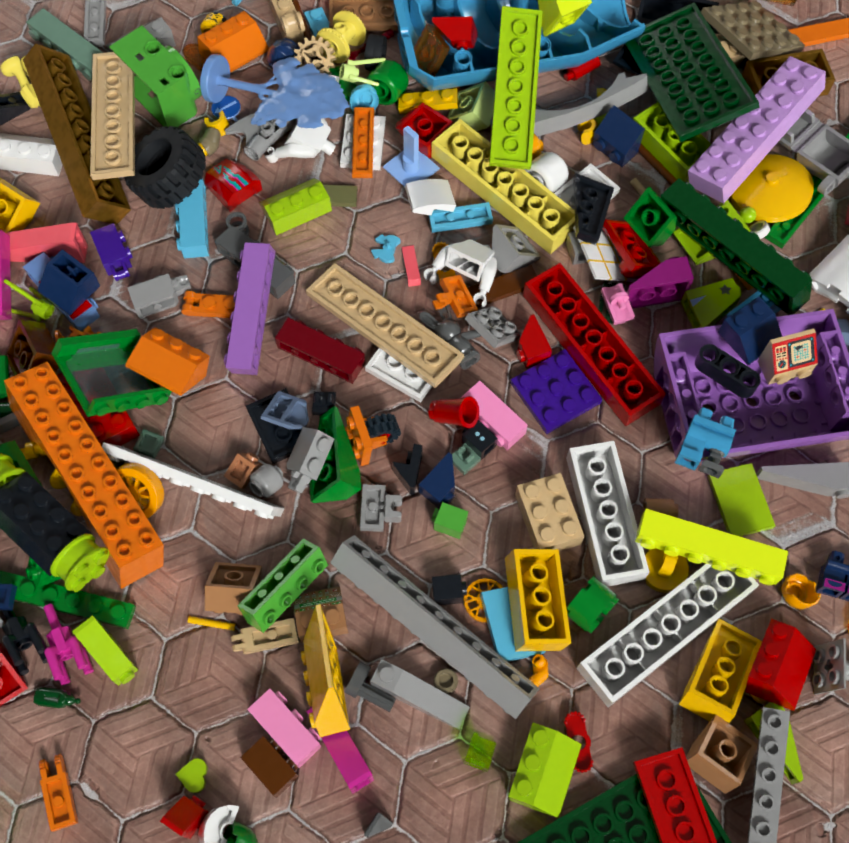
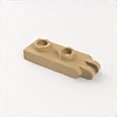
M294 618L276 621L264 633L252 626L240 629V634L231 636L232 642H242L232 646L233 652L243 650V654H251L299 643Z

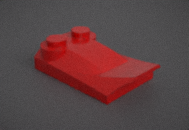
M605 219L602 230L612 241L622 260L619 267L623 276L639 279L661 264L653 250L646 245L628 222Z

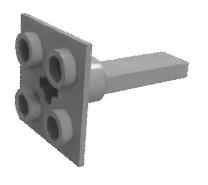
M842 638L814 646L816 648L813 658L814 695L846 689V680L849 681L846 639Z

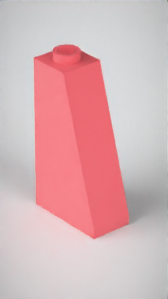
M72 222L6 233L10 236V262H30L42 252H45L51 258L52 256L55 257L62 249L80 263H85L88 245L77 223Z

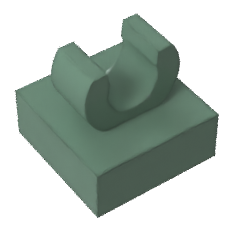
M466 443L452 454L453 465L463 475L468 473L481 460Z

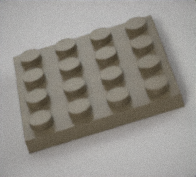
M757 1L720 6L714 5L712 7H703L701 11L706 21L749 60L802 52L805 46L797 35L788 31L784 24L779 23L774 18V15L764 10Z

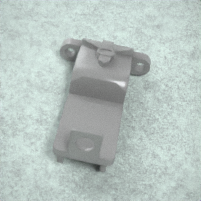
M807 109L778 142L790 151L793 150L797 153V161L812 175L822 180L817 191L826 196L845 179L849 178V139L827 124L825 125L815 117V114Z

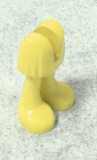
M18 56L4 61L0 67L3 75L7 77L16 76L21 87L20 93L30 108H38L40 106L32 83L30 84L26 77H29L23 62L24 57L21 61Z

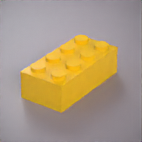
M513 549L505 557L515 652L561 651L571 644L559 549Z

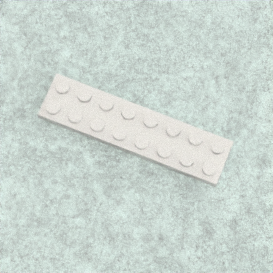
M103 442V450L108 454L109 459L113 461L142 464L152 470L158 478H170L169 482L179 486L190 487L191 485L190 490L207 495L212 493L211 498L228 503L233 501L234 507L245 511H252L254 509V514L262 518L273 519L274 516L281 517L284 508L128 448Z

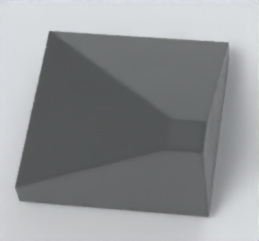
M376 813L364 832V836L369 839L391 828L393 823L381 813Z

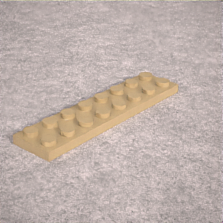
M114 52L93 54L90 162L92 180L135 176L134 72Z
M336 263L306 290L307 296L434 388L464 358L462 352Z

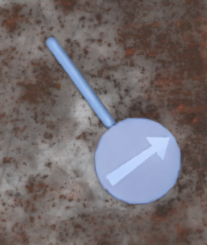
M225 96L220 102L212 104L211 111L216 118H219V112L223 110L227 119L232 118L237 122L236 115L240 112L241 105L235 97Z

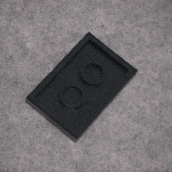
M286 388L280 391L289 394ZM276 393L246 405L249 416L272 464L290 457L302 430L287 429L261 419V415Z

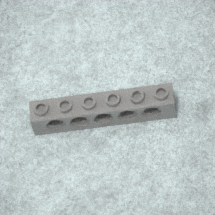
M762 707L747 843H777L790 718L789 711Z

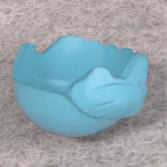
M369 84L356 86L349 96L350 108L353 112L354 107H374L375 110L379 104L377 91Z

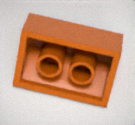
M245 11L197 36L199 54L205 60L212 54H220L226 57L230 66V73L268 52L269 49L256 21Z
M154 327L141 336L125 367L182 396L206 377L210 356Z

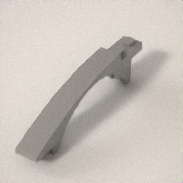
M625 72L619 73L614 83L601 96L575 108L565 110L536 109L534 134L538 137L573 127L608 113L613 105L618 108L647 92V74L626 78Z

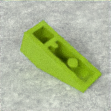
M769 702L763 706L766 708L785 711V709L782 706H779L772 702ZM762 708L744 720L757 739L759 737ZM789 721L784 775L793 785L803 780V774Z

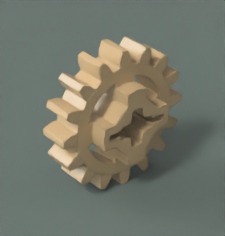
M312 36L311 41L305 37L304 44L298 43L300 49H294V52L297 54L294 58L301 62L296 68L304 66L303 59H305L306 64L313 63L316 69L323 67L319 70L320 73L331 75L329 69L335 68L332 61L337 60L334 55H331L335 52L333 47L329 48L331 44L328 41L324 43L322 37L318 41L315 36ZM323 49L326 51L327 59L323 57ZM317 56L320 60L312 61L309 57L315 58Z

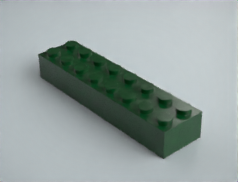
M678 178L661 194L662 201L677 216L676 227L786 314H795L810 300L812 279L806 271H800L796 268L789 258H783L779 255L772 245H766L762 242L755 232H749L745 229L738 219H732L722 207H716L712 204L705 194H699L689 182H684Z

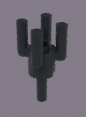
M2 610L7 620L6 624L2 626L5 633L2 637V642L19 675L23 676L29 672L20 651L30 648L32 644L42 662L48 663L44 653L47 647L36 625L32 622L28 623L24 616L17 617L13 610Z

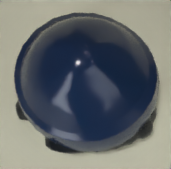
M283 38L275 41L270 46L267 52V62L272 71V66L275 62L297 56L294 49L299 50V47L294 41Z

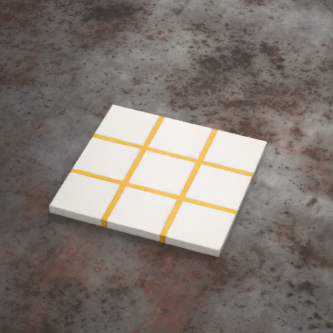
M603 230L596 246L578 239L594 279L626 282L638 280V278H627L621 274L619 264L622 260L612 241Z

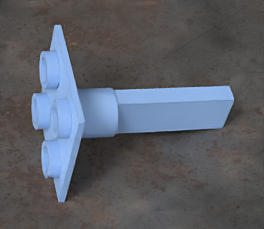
M409 126L403 129L404 150L383 166L404 187L406 183L428 179L440 169L433 161L419 151V135Z

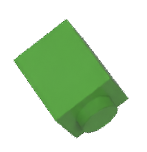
M442 502L440 509L436 508L431 521L434 522V530L460 539L469 511Z

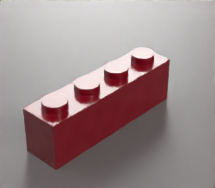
M288 317L275 337L277 348L351 384L354 383L365 365V354L362 350L354 346L345 345L340 339L336 337L331 338L317 328L312 329L298 319L293 320Z

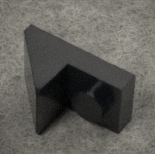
M414 444L413 450L408 451L406 464L392 462V471L411 495H415L423 455V445Z

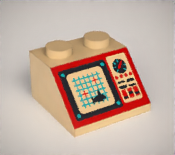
M815 329L769 341L757 360L768 385L773 383L783 384L792 378L798 377L802 379L812 374L813 369L818 364Z

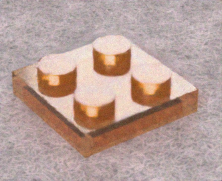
M426 24L414 47L418 68L435 77L450 47L432 24Z

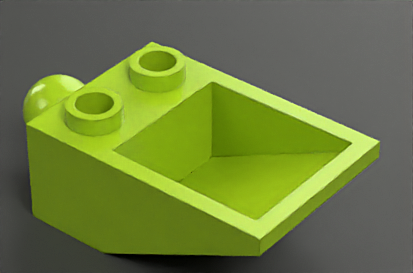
M728 200L724 204L720 203L717 205L722 207L728 216L732 219H738L745 229L749 232L751 231L746 223H752L756 219L757 214L754 208L744 207L738 214ZM680 229L673 232L695 265L715 259L713 255Z

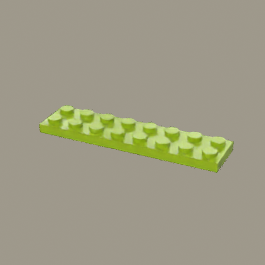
M502 6L489 166L531 169L542 10Z

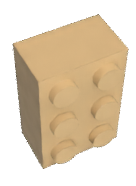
M561 473L517 485L515 496L534 549H559V551L582 544L585 536Z

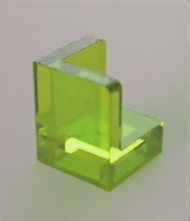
M474 732L464 764L488 772L496 742L478 736L479 733Z

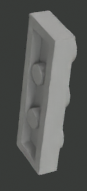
M85 0L84 39L94 46H105L106 0Z

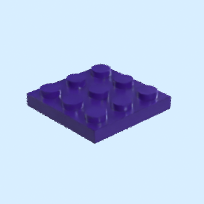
M566 349L519 374L510 381V384L546 435L601 404L603 400Z

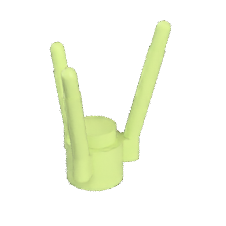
M386 58L347 60V64L343 63L340 67L339 78L340 80L357 85L366 83L379 86L378 82L358 77L359 69L355 65L379 63L385 61Z

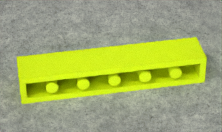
M645 509L635 542L640 543L646 549L657 548L663 550L669 556L680 555L693 563L700 564L703 562L719 571L729 570L735 572V575L742 578L752 577L759 579V582L765 585H776L783 579L788 551L650 509Z

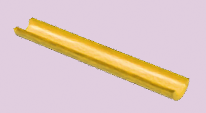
M194 616L188 617V623L235 630L236 624Z

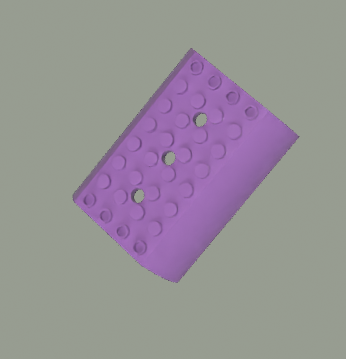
M834 309L776 317L782 337L815 329L818 364L813 369L812 374L802 379L798 377L792 378L783 384L773 383L768 385L758 361L755 360L750 365H747L718 333L721 325L660 333L655 347L654 379L666 393L661 406L675 458H677L694 415H697L705 404H709L714 408L711 421L719 423L722 416L734 419L733 429H736L726 458L848 440L849 353ZM713 344L759 374L761 378L760 385L754 394L749 397L757 402V406L748 405L746 402L747 398L737 396L696 368L695 359L702 346ZM703 356L706 360H711L709 357ZM723 369L725 372L731 373L729 370ZM744 382L745 385L751 386L749 383ZM789 392L797 393L800 399L793 400L789 396ZM705 448L700 462L707 460L710 454Z

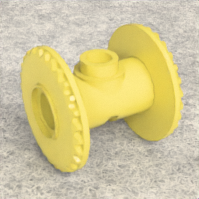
M341 10L333 17V29L322 28L317 33L316 39L318 41L322 37L324 43L328 41L331 44L329 48L333 47L335 50L331 55L337 58V60L332 62L341 64L347 61L350 56L349 45H361L366 39L367 31L362 20L356 14ZM323 49V56L327 59L326 51Z

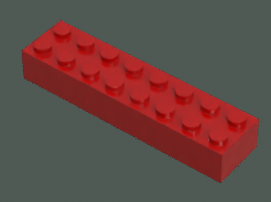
M561 263L525 283L523 297L563 348L567 350L625 427L661 405L666 393Z

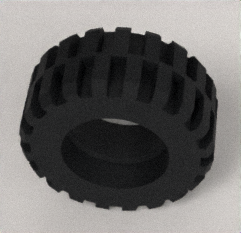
M164 126L160 130L155 129L151 131L150 135H145L143 140L135 145V176L125 177L126 185L152 208L165 209V207H173L174 204L183 202V199L189 197L193 189L198 187L199 180L204 176L203 170L206 168L205 154L202 148L181 128Z

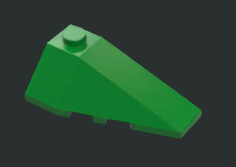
M334 406L323 414L319 420L318 430L335 440L317 481L311 480L309 483L310 501L312 503L347 500L361 490L360 470L339 410Z

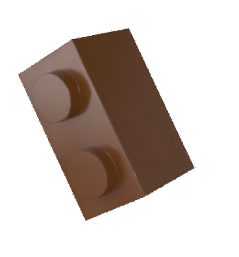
M262 736L240 758L270 793L277 798L299 777L295 772L298 767L289 756L285 760L278 753L282 748L273 738L267 741Z

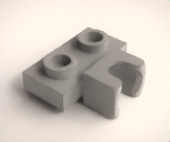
M363 484L360 531L384 532V521L401 522V512L393 511L392 508L402 505V496H385L386 485Z

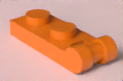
M185 291L183 297L185 304L182 305L181 313L187 316L231 318V313L235 308L234 295L201 294ZM193 303H199V307L193 306Z

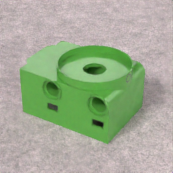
M143 26L138 27L109 46L136 74L134 76L135 98L163 127H178L197 114L195 100L202 95L199 82L188 63L173 47L169 45L164 47ZM139 53L144 57L141 61L135 57ZM152 91L156 96L151 98L148 93Z

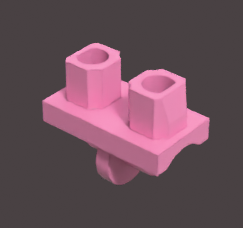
M622 283L612 287L601 288L603 299L614 325L634 319L635 315L628 300L629 296L625 292Z

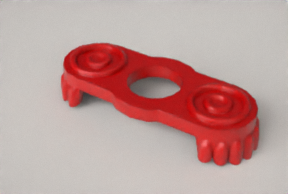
M574 711V713L570 712V714H567L564 724L568 737L572 739L574 736L580 735L586 741L585 747L579 752L574 770L577 772L586 773L591 770L594 763L590 753L591 740L586 731V718L580 712Z

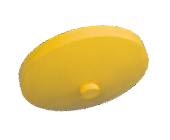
M767 154L729 198L739 212L744 207L754 208L757 214L755 221H766L767 223L784 222L797 217L806 210L812 200L814 182L810 172L798 161L782 155Z

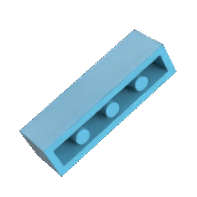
M203 178L199 180L198 187L193 189L189 197H185L183 202L175 204L176 214L179 215V220H176L177 233H180V238L176 239L177 249L182 251L184 259L209 256L206 186Z

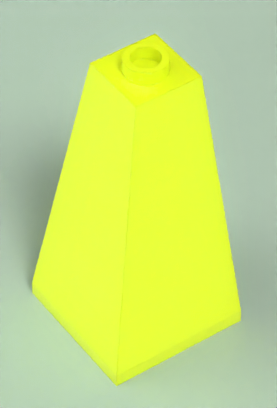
M538 0L539 10L543 11L542 31L544 36L546 37L574 24L592 1Z

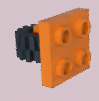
M358 405L351 407L349 417H346L347 426L345 430L349 440L351 439L352 450L360 466L369 464L373 449L386 446L387 443L394 442L393 440H397L398 436L401 435L396 417L390 413L363 418Z

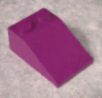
M687 256L671 257L632 283L627 291L632 309L681 301L685 291L690 289L694 280Z

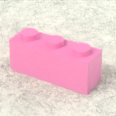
M481 381L477 382L461 397L471 396L476 399L479 405L478 420L498 438L497 445L499 447L503 446L508 450L526 434L528 425Z
M268 689L247 710L300 768L321 748L318 742L321 737L312 727L307 730L303 726L304 718L296 709L290 711L285 706L288 701L280 691L274 693L271 689Z

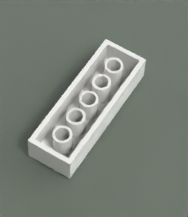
M609 441L569 448L566 459L596 578L607 587L645 580L649 574V568L643 547L640 543L635 542L638 527L615 442Z

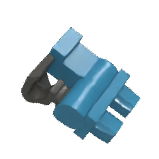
M702 407L698 414L694 415L688 427L675 463L695 471L702 459L705 448L710 454L707 460L701 463L698 471L719 479L724 471V467L719 465L722 457L726 458L736 432V429H733L734 419L722 416L719 423L711 421L713 412Z

